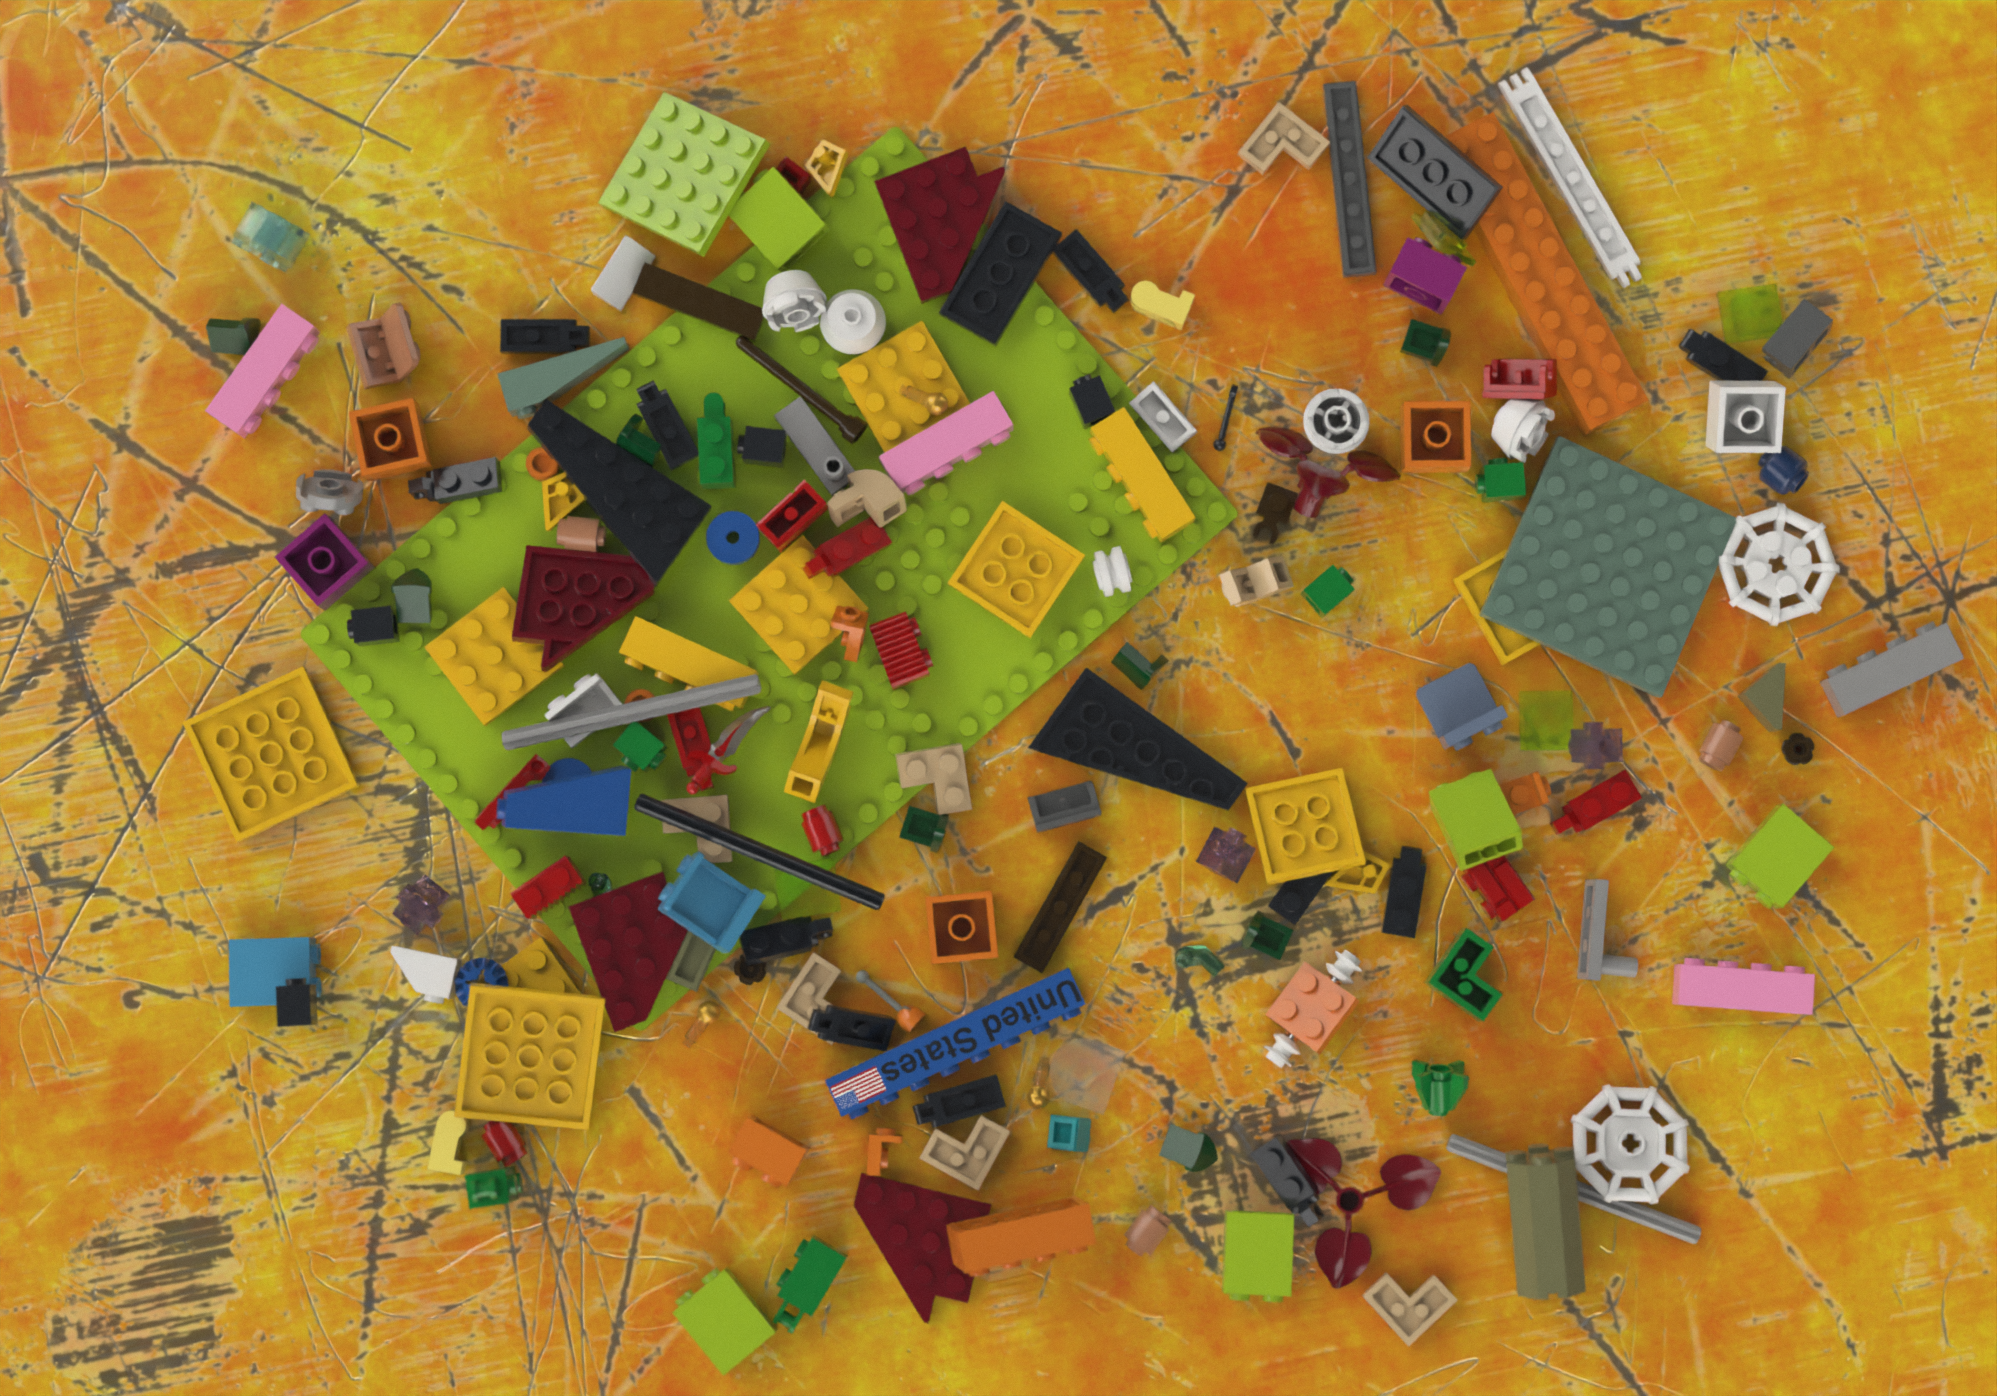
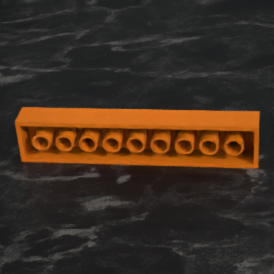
M1494 112L1446 135L1445 137L1503 186V189L1473 231L1541 358L1557 359V388L1583 436L1642 407L1648 401L1646 394Z

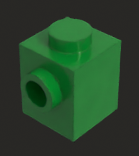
M1507 458L1488 460V465H1483L1480 469V474L1475 475L1476 493L1482 495V502L1522 500L1526 496L1524 463H1508Z
M1332 565L1301 592V595L1317 614L1323 618L1355 590L1351 585L1354 580L1343 567L1337 569Z
M638 722L630 723L613 744L616 749L624 754L621 761L634 772H637L639 768L645 772H648L650 768L655 771L667 757V754L664 753L667 746Z

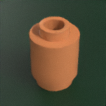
M568 516L567 519H559L557 545H564L565 549L597 552L599 546H605L607 530L606 527L601 526L600 519Z
M1722 720L1721 724L1713 723L1699 749L1701 755L1698 760L1704 765L1722 772L1725 766L1730 765L1743 740V736L1739 734L1740 728L1725 720Z
M1150 1205L1146 1211L1142 1210L1124 1234L1129 1239L1125 1245L1140 1257L1144 1252L1151 1256L1168 1233L1169 1229L1167 1227L1172 1221Z

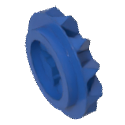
M488 958L471 959L460 967L454 979L455 994L465 1007L468 1005L470 984L467 983L468 981L478 980L483 970L485 982L490 983V985L508 987L507 974L500 964Z

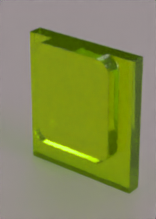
M1425 211L1422 216L1414 212L1411 216L1412 220L1437 250L1449 256L1453 254L1459 257L1462 262L1473 267L1476 260L1467 251L1466 247L1468 244L1465 240H1461L1430 212Z
M1776 284L1717 292L1724 343L1726 344L1771 338L1783 324Z
M1519 691L1520 751L1574 750L1572 691Z
M834 858L809 862L836 874ZM774 868L782 920L841 911L838 894Z

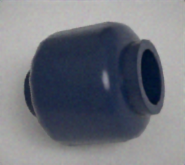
M1787 446L1781 447V453H1764L1758 462V465L1762 467L1759 479L1780 495H1785L1789 492L1795 494L1809 476L1807 461Z

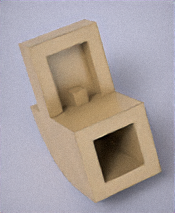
M870 469L858 470L848 474L849 488L838 491L827 502L830 518L837 527L865 510L877 526L881 528L907 511L905 496L894 481L886 474Z
M1283 556L1267 558L1248 567L1229 570L1220 574L1223 594L1229 600L1230 605H1235V607L1253 603L1294 587Z

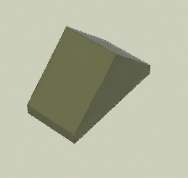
M1777 663L1771 666L1737 696L1768 732L1782 730L1786 663Z

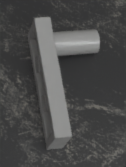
M801 396L774 415L831 496L849 485L847 475L855 472V470Z
M1585 880L1577 979L1601 981V974L1632 978L1637 975V958L1603 954L1609 880Z

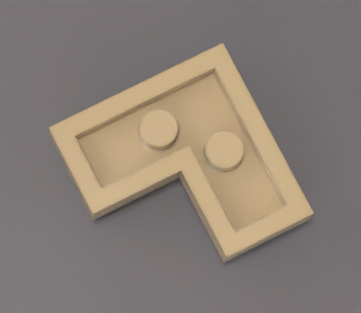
M1278 102L1238 151L1237 155L1262 175L1283 150L1309 170L1329 146L1330 141Z
M961 743L895 754L901 788L933 783L937 813L939 815L972 809Z
M728 795L661 800L731 830ZM662 821L664 834L687 832ZM697 836L698 852L704 854V858L710 863L733 862L732 850Z
M813 952L776 1008L805 1028H808L813 1009L825 1010L827 1005H832L823 998L841 973V970ZM826 1041V1042H828V1043L831 1044V1045H833V1043H834V1042H831V1041Z
M982 1115L965 1144L935 1128L920 1159L970 1187L979 1190L1010 1131Z
M1385 1272L1362 1294V1297L1408 1346L1457 1301L1434 1274L1414 1293L1408 1296Z

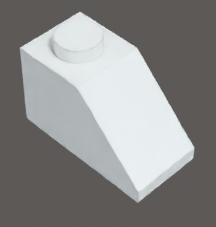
M398 946L391 947L390 953L415 992L425 994V1001L443 1004L445 998L454 999V979L461 967V959Z

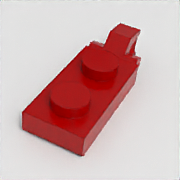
M869 517L819 545L813 551L816 557L805 563L806 566L802 569L808 579L823 571L826 572L828 577L836 576L887 548L892 541L884 528H879L873 519Z
M700 707L667 714L681 763L688 777L694 776L703 765L698 759H687L688 753L694 750L709 753L711 750V741ZM711 776L700 788L701 792L714 788Z
M535 754L475 818V824L483 831L487 826L494 829L502 821V819H497L496 811L498 799H504V791L524 787L529 781H542L551 768L550 765L538 754Z
M1625 769L1566 802L1567 804L1561 807L1565 815L1551 822L1550 825L1556 835L1573 827L1575 833L1585 831L1642 799Z

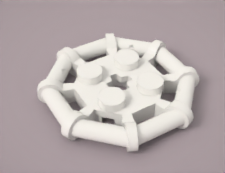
M1777 503L1775 507L1744 517H1736V524L1722 556H1719L1718 564L1730 598L1728 603L1732 607L1737 606L1769 622V626L1776 627L1778 623L1812 612L1818 613L1821 610L1820 605L1835 574L1840 571V566L1835 562L1824 530L1826 526L1822 522L1819 524L1787 508L1785 503ZM1773 521L1774 531L1757 536L1753 527ZM1785 522L1807 533L1799 539L1783 531ZM1744 537L1750 543L1743 557H1736L1734 554ZM1812 540L1815 542L1821 563L1812 564L1811 552L1806 546ZM1777 557H1780L1783 560L1782 564L1785 565L1784 571L1779 570L1775 574L1771 571L1772 565L1768 562L1770 558L1775 560ZM1733 567H1741L1742 571L1745 572L1747 586L1743 589H1740ZM1810 573L1820 574L1812 593H1808L1804 586ZM1754 591L1770 599L1769 606L1767 607L1747 596ZM1796 594L1801 601L1800 603L1780 609L1779 599Z
M1610 1084L1602 1086V1091L1577 1115H1573L1570 1120L1573 1124V1148L1576 1169L1603 1196V1201L1605 1202L1635 1201L1649 1202L1653 1205L1658 1203V1198L1684 1173L1687 1174L1690 1166L1687 1164L1688 1120L1683 1119L1656 1092L1657 1088L1651 1085L1649 1088L1611 1087ZM1619 1100L1642 1101L1640 1110L1621 1109ZM1606 1105L1612 1111V1114L1601 1125L1591 1120ZM1652 1106L1669 1123L1668 1125L1662 1127L1651 1118L1652 1116L1648 1112ZM1587 1131L1596 1133V1153L1587 1155ZM1672 1133L1674 1157L1666 1155L1665 1135ZM1627 1135H1633V1140L1639 1142V1147L1634 1148L1633 1153L1627 1152V1148L1622 1146V1141L1627 1139ZM1599 1160L1603 1167L1613 1174L1609 1183L1590 1164ZM1660 1163L1668 1166L1669 1169L1653 1183L1649 1176L1653 1169ZM1621 1178H1640L1642 1188L1619 1187Z

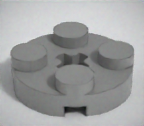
M314 471V477L305 479V474L297 478L296 498L300 501V508L308 512L320 509L334 511L340 515H348L354 512V506L360 504L363 499V483L360 479H358V483L351 481L352 474L347 472Z

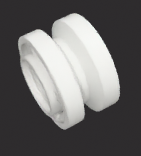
M1113 547L1109 556L1102 550L1094 552V572L1099 590L1103 591L1104 597L1113 596L1114 589L1117 587L1122 593L1131 591V572L1126 554L1122 553L1121 547Z

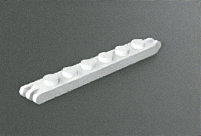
M1529 68L1521 70V75L1526 82L1524 84L1517 74L1509 77L1514 90H1511L1505 80L1499 82L1498 86L1608 277L1611 280L1617 278L1623 288L1630 285V281L1625 274L1627 271L1634 282L1640 280L1641 274L1636 267L1641 264L1639 257Z

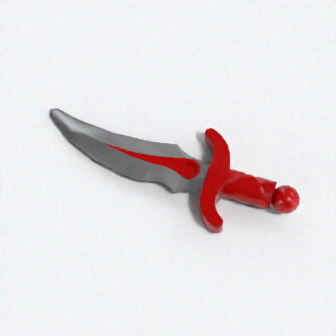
M771 707L757 708L738 717L723 730L719 740L711 744L709 753L701 750H694L688 753L687 759H698L703 763L692 777L691 782L686 786L689 794H696L713 772L720 775H729L736 772V765L727 766L722 764L726 757L735 754L740 742L749 729Z

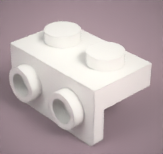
M587 674L574 684L576 689L566 698L564 695H560L547 706L550 711L545 714V717L551 721L622 705V703L601 676L595 674L591 677L590 674ZM595 731L565 737L564 739L571 748H574Z

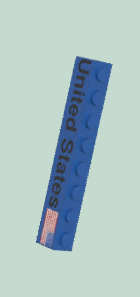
M1066 968L830 1077L825 1082L841 1117L849 1114L852 1120L869 1112L868 1104L877 1100L880 1101L881 1106L899 1098L897 1091L907 1086H910L911 1091H915L930 1084L928 1077L940 1072L943 1078L960 1070L958 1063L970 1058L972 1063H975L990 1056L991 1054L988 1049L998 1044H1001L1002 1048L1005 1049L1021 1042L1019 1035L1031 1030L1033 1035H1036L1051 1028L1049 1021L1061 1016L1063 1021H1066L1081 1014L1082 1012L1079 1007L1085 1005V1002L1070 969Z

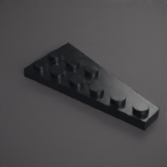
M546 399L528 423V431L550 458L557 462L566 473L565 476L572 485L575 484L583 494L585 501L611 533L623 543L633 560L640 564L649 575L651 582L657 587L707 517L712 506Z
M1088 668L1084 669L1028 747L1030 750L1227 811L1248 784Z

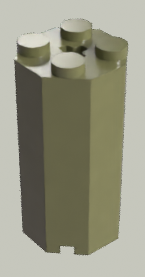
M1540 1143L1529 1145L1528 1151L1513 1150L1505 1152L1518 1296L1541 1300L1548 1299V1294L1558 1293V1298H1568L1586 1292L1574 1148L1558 1147L1549 1150L1548 1144Z

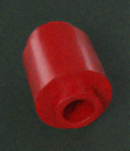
M826 805L815 807L801 814L804 821L801 825L813 853L820 852L821 856L824 857L840 850L839 843L843 842L844 839L832 811H828Z
M490 1121L483 1126L486 1132L481 1135L482 1139L498 1163L502 1162L505 1168L528 1154L524 1148L526 1143L512 1122Z

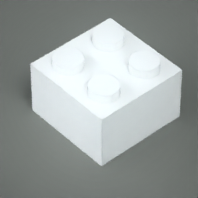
M1710 381L1705 446L1716 453H1781L1786 387L1776 381Z

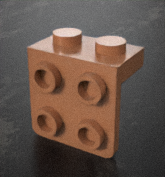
M400 302L393 303L381 318L351 323L346 327L364 390L401 383L418 365L420 349L415 341L413 342L410 333L411 319L409 313L403 309Z

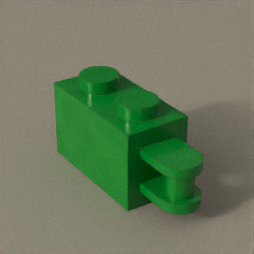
M712 392L704 398V418H697L700 485L703 490L736 488L733 421L730 416L726 417L725 402L722 396Z
M515 1166L465 1175L469 1209L511 1203L519 1200L518 1193L523 1192L521 1173H515Z
M815 1235L812 1236L810 1241L803 1238L793 1255L799 1260L792 1271L788 1268L784 1270L776 1284L781 1288L777 1296L784 1299V1302L772 1323H781L789 1328L787 1332L791 1334L804 1313L813 1316L848 1255ZM789 1303L800 1309L796 1317L785 1311Z

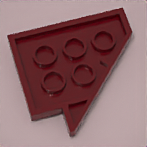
M966 146L874 181L921 304L951 293L1005 176L1004 166L977 176Z
M526 545L512 640L513 642L544 645L541 670L547 672L655 594V585L651 582L649 575L640 564H637L628 555Z
M663 871L568 906L602 998H605L604 1006L614 1032L647 1020L688 931L657 909L662 902L658 897L667 885Z
M862 1172L853 1206L922 1321L929 1323L935 1295L968 1303L974 1276H970L969 1272L964 1273L953 1264L946 1224L989 1215L991 1204L888 1178L867 1175V1173Z

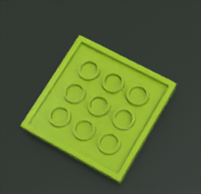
M663 92L598 203L603 208L704 257L770 144L766 139Z

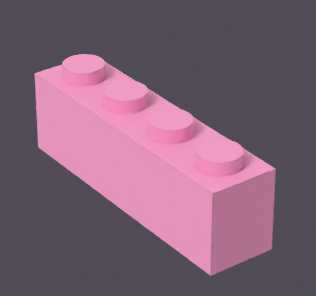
M281 304L205 411L243 438L248 433H254L262 421L260 416L266 407H272L281 394L279 389L286 379L288 381L291 380L298 372L300 367L298 362L305 353L309 354L316 347L319 341L317 336L320 331L314 325Z
M992 391L879 456V460L887 475L894 481L902 493L906 492L908 495H911L925 486L923 481L935 475L936 479H939L954 470L952 465L964 459L965 463L977 458L982 454L981 448L992 443L994 446H997L1011 437L1009 432L1013 431V423L995 392Z
M1685 958L1684 964L1674 965L1672 1004L1813 1015L1815 974H1805V967L1784 966V972L1771 971L1772 965L1751 963V969H1739L1738 962L1718 961V967L1705 966V959Z

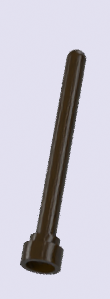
M740 336L736 339L737 348L839 426L838 430L842 432L841 436L850 444H855L868 427V423L859 416L853 417L851 414L845 415L746 337Z

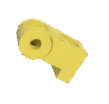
M1141 281L1133 287L1130 302L1136 312L1182 330L1195 294L1183 290L1180 298L1160 291L1150 281Z
M449 1110L444 1112L437 1121L427 1169L463 1175L465 1174L467 1161L458 1158L462 1138L470 1128L469 1118L454 1117L455 1110Z

